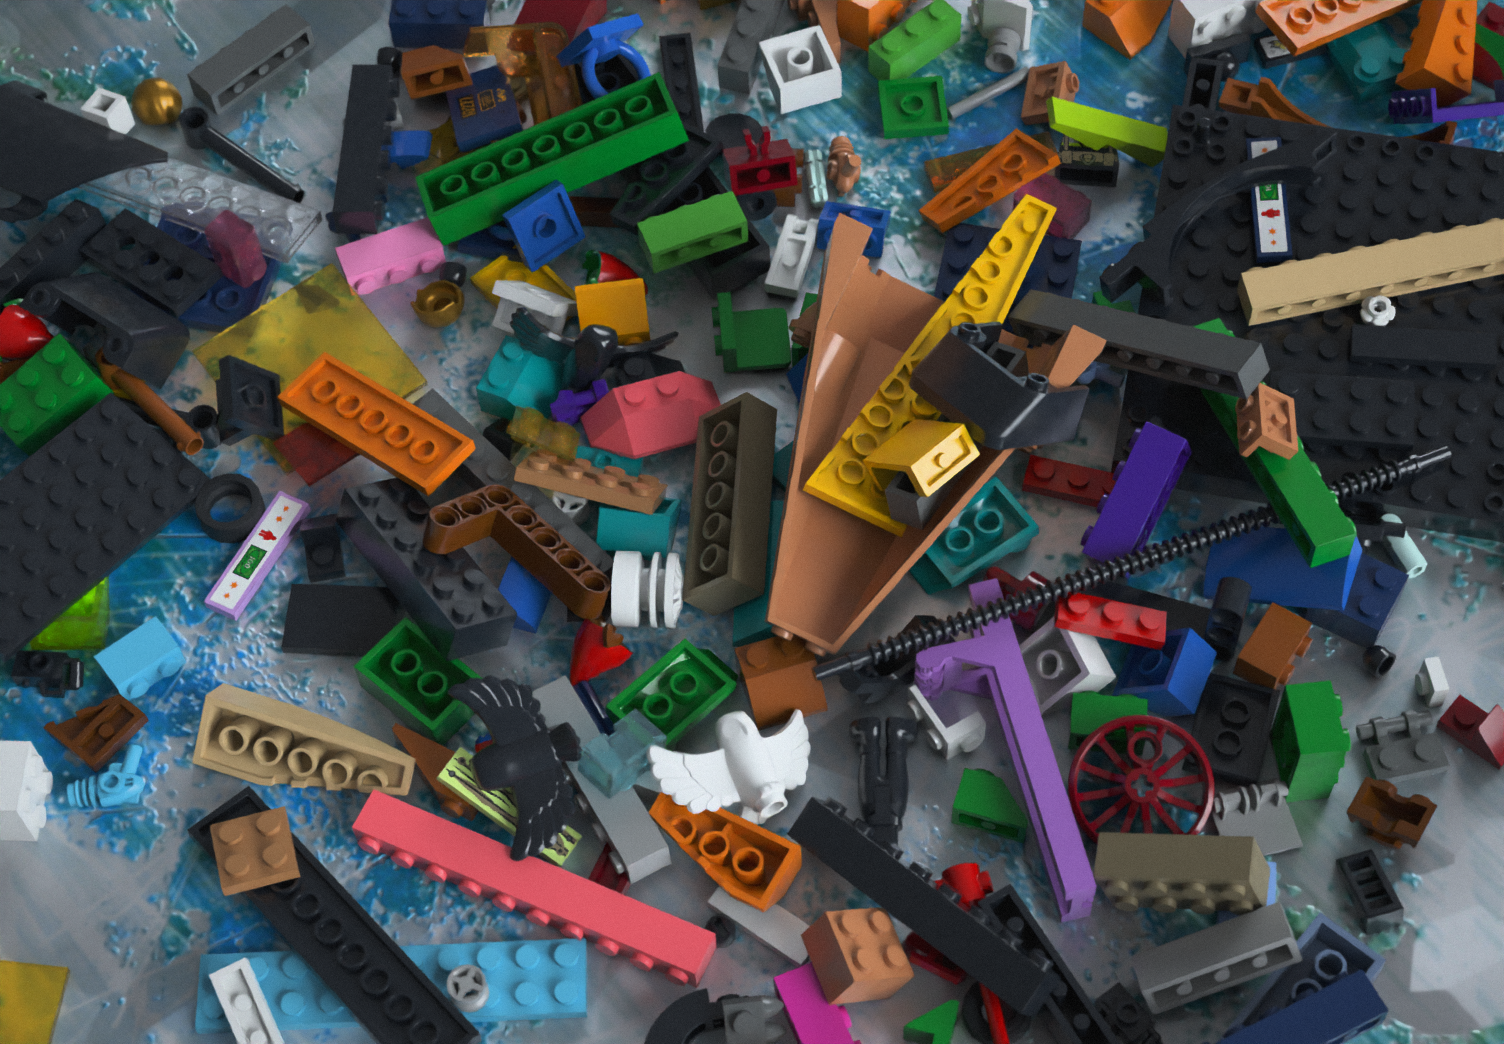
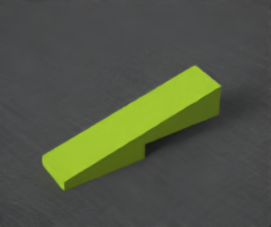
M1050 97L1046 100L1050 127L1096 151L1107 144L1151 167H1154L1164 159L1168 137L1167 128L1055 97Z

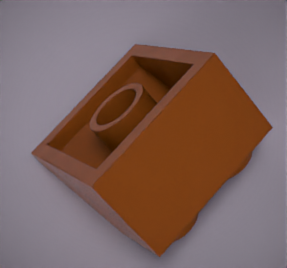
M776 636L735 648L736 669L758 731L787 723L795 709L801 710L803 718L828 711L821 680L816 682L812 674L811 668L817 666L815 655L804 648L806 641L793 636L791 641Z

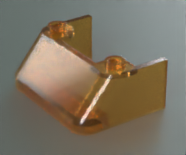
M555 22L469 28L462 51L463 57L495 55L496 64L501 73L508 77H525L534 126L582 105L574 64L562 68L557 58V55L570 44L568 33L563 26ZM493 140L490 142V144H493L500 140Z

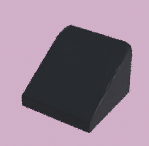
M501 417L483 431V436L509 461L515 457L531 434V431L505 417Z

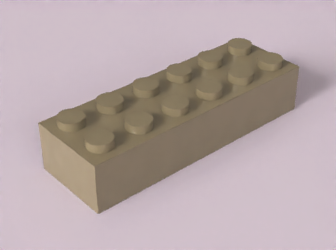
M748 392L699 416L682 600L713 616L764 594L777 409Z

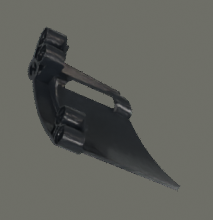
M18 80L0 85V187L21 195V200L16 205L8 208L0 207V220L14 223L17 220L33 219L46 211L49 200L73 188L109 174L144 165L167 162L168 160L167 151L44 102L47 99V94L40 89Z

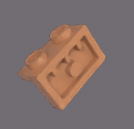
M1066 61L1030 67L1021 119L1025 125L1049 122L1046 100L1050 97L1074 102L1075 94L1079 90V80L1077 75L1072 73Z
M1259 383L1248 399L1239 398L1237 400L1235 411L1237 412V438L1239 440L1240 455L1248 457L1259 446L1288 460L1298 452L1294 398Z

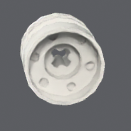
M616 551L611 585V616L614 627H638L642 611H646L649 614V622L652 628H658L661 612H664L665 627L667 629H676L678 616L683 606L684 575L681 570L678 553H669L666 569H662L660 552H654L650 568H644L641 552Z

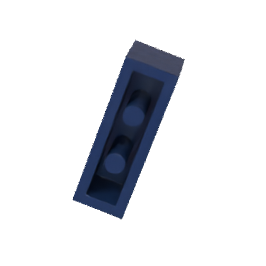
M392 0L388 23L394 48H424L434 45L443 49L488 50L491 24L486 0Z

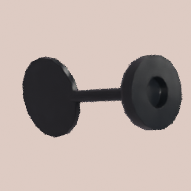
M729 113L719 116L711 121L705 130V133L722 140L724 149L745 146L746 143L743 139L742 131L744 129L750 130L755 144L759 143V139L762 136L759 122L751 116L741 113ZM774 189L735 196L742 211L750 221L764 219L774 211L777 205Z

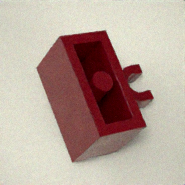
M768 126L761 127L762 136L759 139V143L755 144L750 130L744 129L742 131L743 139L746 143L745 146L722 149L725 181L729 190L733 191L735 196L798 185L795 154L788 140L770 141L771 136Z

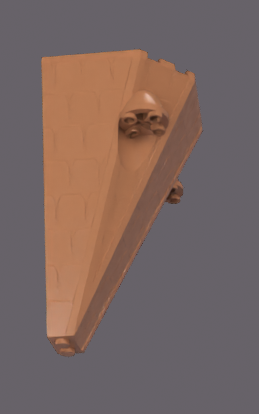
M839 213L834 223L824 252L817 301L809 306L798 319H792L789 325V330L793 332L791 340L803 347L809 348L800 397L765 622L773 626L770 631L771 633L788 641H791L793 636L806 641L805 649L821 657H824L826 652L833 655L837 653L1015 449L1031 454L1032 450L1043 449L1044 446L1043 444L1006 450H996L983 446L979 452L980 455L972 461L925 528L920 530L907 525L902 537L803 491L808 479L828 453L836 446L847 428L852 425L866 403L871 400L885 378L893 371L904 353L945 302L890 276L884 270L878 269L876 275L871 272L872 267L868 265L870 260L862 255L873 228L842 213ZM1074 324L1052 346L1042 343L1041 347L1034 345L1032 349L1027 348L1029 340L1013 335L1003 329L998 340L999 343L1026 351L1029 374L1038 373L1046 376L1049 379V383L1056 388L1070 387L1102 352L1107 341Z

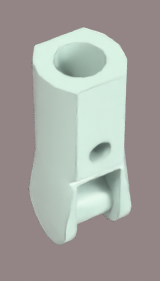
M1385 514L1381 517V519L1387 522L1402 523L1400 518L1394 514ZM1405 531L1404 538L1382 536L1381 544L1388 551L1397 568L1409 574L1408 579L1416 577L1425 571L1427 562L1411 537L1408 536L1407 531Z

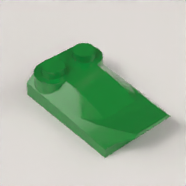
M684 638L605 705L606 714L617 730L644 755L650 746H658L674 752L676 743L737 688L736 680L739 675L709 649L696 648Z

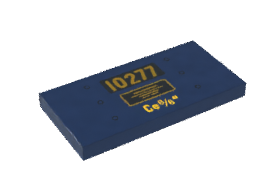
M505 62L470 73L473 84L470 86L446 91L455 136L461 153L500 141L523 131Z

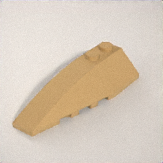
M222 683L205 695L192 763L258 785L287 784L293 788L315 786L326 787V790L335 791L357 789L362 793H372L373 789L384 794L406 796L409 793L416 759L376 738L325 716Z

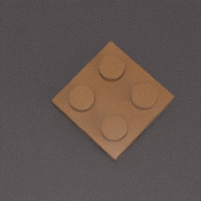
M285 806L210 825L220 884L224 896L300 877Z

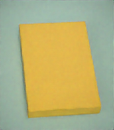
M502 255L470 277L471 284L496 309L501 299L500 296L492 294L496 280L524 281L576 301L575 292L546 264L532 273L526 269L523 262L509 261L508 256ZM567 316L566 321L569 320V319H570L571 317H573V316Z

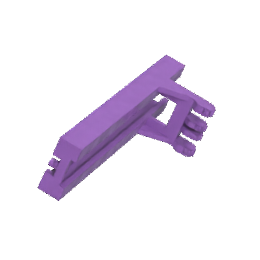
M997 578L968 585V596L974 611L979 604L983 605V607H986L988 601H992L995 604L998 597L1004 600ZM999 617L997 623L989 620L988 626L985 627L979 624L977 630L970 627L971 639L919 651L916 654L914 684L927 701L938 700L942 692L948 690L991 700L1060 921L1062 923L1091 916L1093 896H1095L1097 885L1010 617L1006 620ZM963 662L980 666L962 670Z

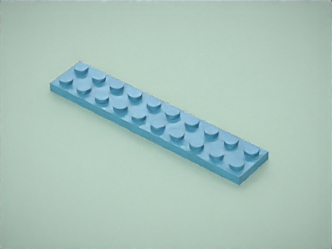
M574 938L399 946L450 1002L451 999L446 983L452 970L466 964L474 965L481 969L488 984L489 997L484 1007L478 1011L470 1013L460 1011L469 1022L587 1017L586 938H582L581 941ZM293 951L200 955L195 1029L198 1034L233 1032L209 975L243 958L249 960L279 1030L361 1027ZM472 990L470 992H467L465 996L471 993H475V991Z

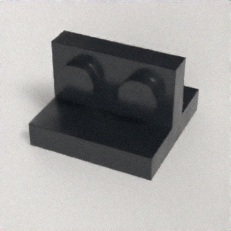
M231 355L219 359L220 379L215 382L220 443L231 446L253 434L273 441L284 437L283 411L277 398L281 394L280 375Z

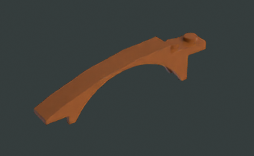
M1265 77L1260 78L1259 85L1228 78L1218 104L1219 107L1230 113L1330 127L1295 107L1282 95L1272 80ZM1446 121L1427 132L1402 138L1453 145L1457 122Z

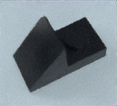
M337 513L302 519L300 535L305 546L310 583L346 577L340 527L336 522Z

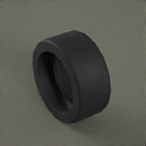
M227 473L212 478L202 486L196 496L194 505L197 518L204 532L210 538L221 543H237L246 540L266 511L259 487L250 478L241 474ZM243 495L250 499L251 507L238 520L218 522L211 518L210 510L223 497Z

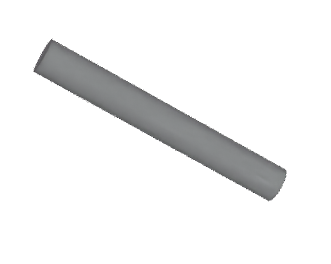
M1024 67L948 107V118L953 120L1027 81L1030 69Z

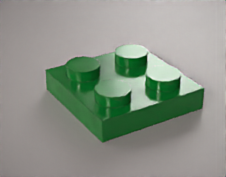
M942 76L878 81V96L884 139L949 134Z

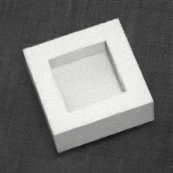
M1439 656L1424 658L1419 672L1415 675L1417 692L1419 695H1424L1428 708L1442 706L1449 691Z

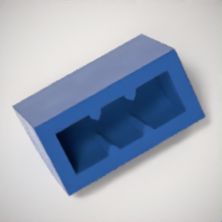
M511 556L498 590L518 613L513 628L536 634L552 592Z

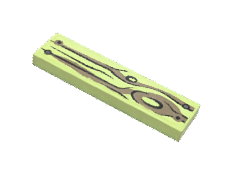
M460 747L436 780L515 837L517 811L510 788L498 791L480 790L472 777L469 767V760L473 756ZM567 825L563 832L558 833L556 843L552 847L544 848L539 855L560 868L582 835Z

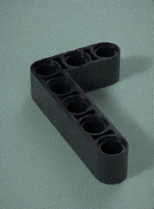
M1236 577L1221 578L1218 582L1211 609L1107 581L1105 585L1097 582L1096 588L1093 589L1087 586L1085 592H1082L1080 589L1077 592L1167 612L1166 631L1191 628L1217 652L1215 660L1228 661L1234 657L1252 588L1249 583Z

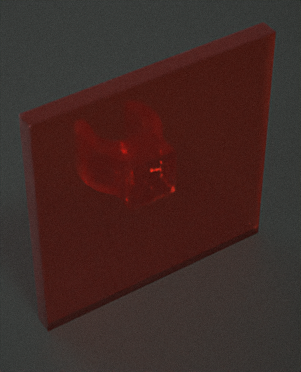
M308 422L273 442L276 449L308 486L313 485L360 455Z

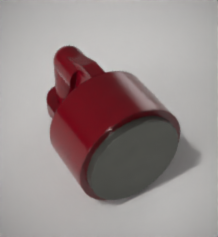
M997 566L989 567L983 577V581L997 578L1004 600H1006L1008 594L1015 597L1018 590L1026 593L1027 587L1035 590L1037 584L1045 586L1048 580L1036 571H1032L1020 581ZM1049 599L1046 606L1038 603L1037 609L1029 606L1026 613L1019 610L1017 616L1009 613L1010 620L1033 634L1053 617L1055 602Z

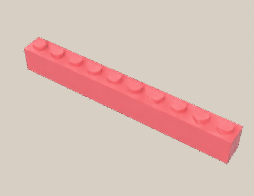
M373 789L352 826L359 847L371 854L384 853L391 856L392 861L401 867L410 869L414 866L423 870L426 876L436 882L444 883L447 880L458 885V888L463 893L471 897L477 898L479 895L491 899L496 907L504 911L512 912L514 909L524 913L527 919L536 925L546 927L549 924L559 928L560 932L569 939L575 938L581 941L582 938H586L587 941L594 943L595 947L602 953L609 956L619 954L629 958L631 964L641 970L650 971L652 968L664 973L666 979L676 985L686 986V984L697 988L717 948L715 933L536 857L528 856L521 861H514L510 858L512 847Z

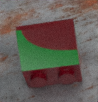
M1489 1L1476 17L1472 79L1494 90V80L1504 79V8Z

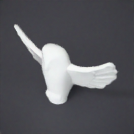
M795 709L788 723L776 734L762 738L755 724L744 711H734L722 716L716 722L715 736L718 749L702 754L673 752L658 746H650L646 751V757L651 764L650 774L658 782L659 790L664 794L672 795V800L676 804L686 805L688 811L696 814L705 809L714 812L721 805L729 807L732 803L739 802L740 807L737 816L758 825L763 824L766 819L771 818L785 808L787 805V800L784 796L785 789L794 790L796 784H805V772L809 767L807 758L809 757L811 747L808 742V729L804 724L802 712L799 709Z

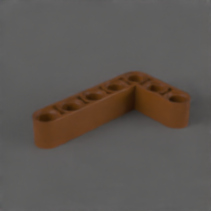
M498 484L488 485L437 505L430 510L422 537L423 546L430 552L447 554L490 536L574 614L584 619H596L601 616L611 587L609 578L509 488Z

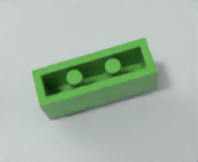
M934 0L869 46L868 72L878 80L904 79L909 77L960 41L962 15L946 1Z
M733 191L721 195H713L706 200L691 205H684L677 210L659 216H651L637 223L639 244L653 274L748 242L747 219Z

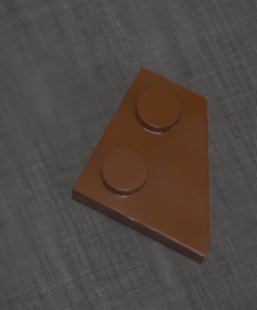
M118 694L103 700L97 706H89L76 711L77 716L57 725L52 721L43 728L50 737L97 773L149 720L145 713Z

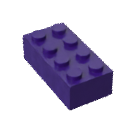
M1147 421L1143 429L1137 428L1129 443V448L1132 451L1126 462L1121 460L1112 478L1116 483L1111 493H1105L1098 504L1096 512L1100 516L1095 526L1089 525L1080 542V545L1084 547L1082 553L1090 562L1094 564L1099 563L1103 566L1105 560L1113 562L1116 556L1123 559L1125 553H1129L1132 556L1135 549L1142 552L1192 453L1185 438ZM1126 572L1125 579L1129 580L1131 574Z

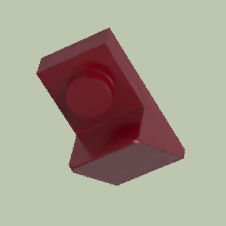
M1459 695L1439 719L1436 727L1500 770L1504 765L1503 709L1496 704L1488 714L1462 695Z

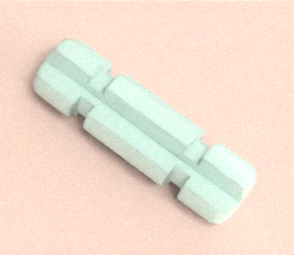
M817 149L813 151L807 150L804 153V162L810 194V205L813 208H823L825 202L828 201L822 164V153Z

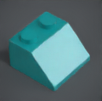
M506 335L476 387L480 409L488 414L500 418L505 417L519 425L543 433L552 416L550 404L555 402L559 396L558 391H560L562 382V367L555 361H549L544 357L534 355L532 351L523 349L518 339Z
M665 497L652 515L603 503L599 507L596 544L602 550H606V553L611 556H615L616 551H639L642 554L643 560L651 561L654 552H660L662 558H667L673 548L682 500Z

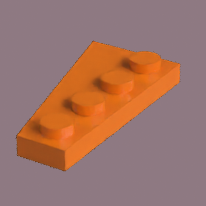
M1016 128L923 206L919 213L924 221L943 233L1061 164L1057 153Z

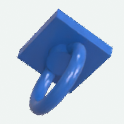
M639 14L588 27L557 55L562 68L582 62V75L585 85L595 99L609 94L597 80L595 64L605 62L617 54L625 57L633 65L639 80L651 76L648 65L640 53L625 43L629 37L644 25Z
M558 180L553 181L504 213L502 217L507 227L502 226L501 222L488 227L494 237L501 240L514 241L526 269L532 273L586 238L565 187Z

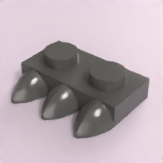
M766 995L722 1000L726 1044H773L780 1040L787 1030L783 1026L765 1021V1019L771 1018L781 1011L784 1003Z

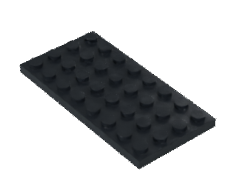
M112 393L108 394L0 480V659L4 663L195 503L196 496L199 494L202 486L211 480Z

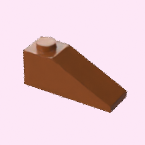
M395 723L392 731L398 747L403 753L416 759L414 769L440 804V808L453 818L459 819L462 816L473 821L479 810L436 780L456 752Z

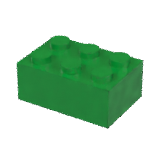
M59 333L0 384V426L18 448L28 456H31L108 394H114V391L80 351Z
M406 616L354 665L360 686L418 734L442 746L475 715L471 708L449 694V690L452 686L465 683L470 678H483L459 659L445 661L422 630Z
M1331 680L1290 684L1284 687L1269 736L1279 782L1285 781L1288 787V795L1284 796L1287 803L1329 798L1334 784L1338 783L1340 768H1344L1346 752L1351 750L1349 731L1347 728L1342 729L1340 721L1343 713L1342 700L1339 694H1334Z

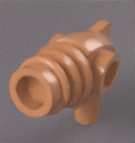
M838 136L831 141L829 148L827 179L833 180L834 186L838 189V196L843 197L845 193H848L853 188L854 183H857L859 180L861 158L855 155L849 138Z

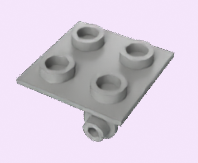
M1278 778L1258 782L1257 786L1251 784L1249 788L1240 786L1215 792L1211 815L1219 836H1252L1255 838L1263 856L1302 847V841L1284 797L1288 795L1286 782H1279Z

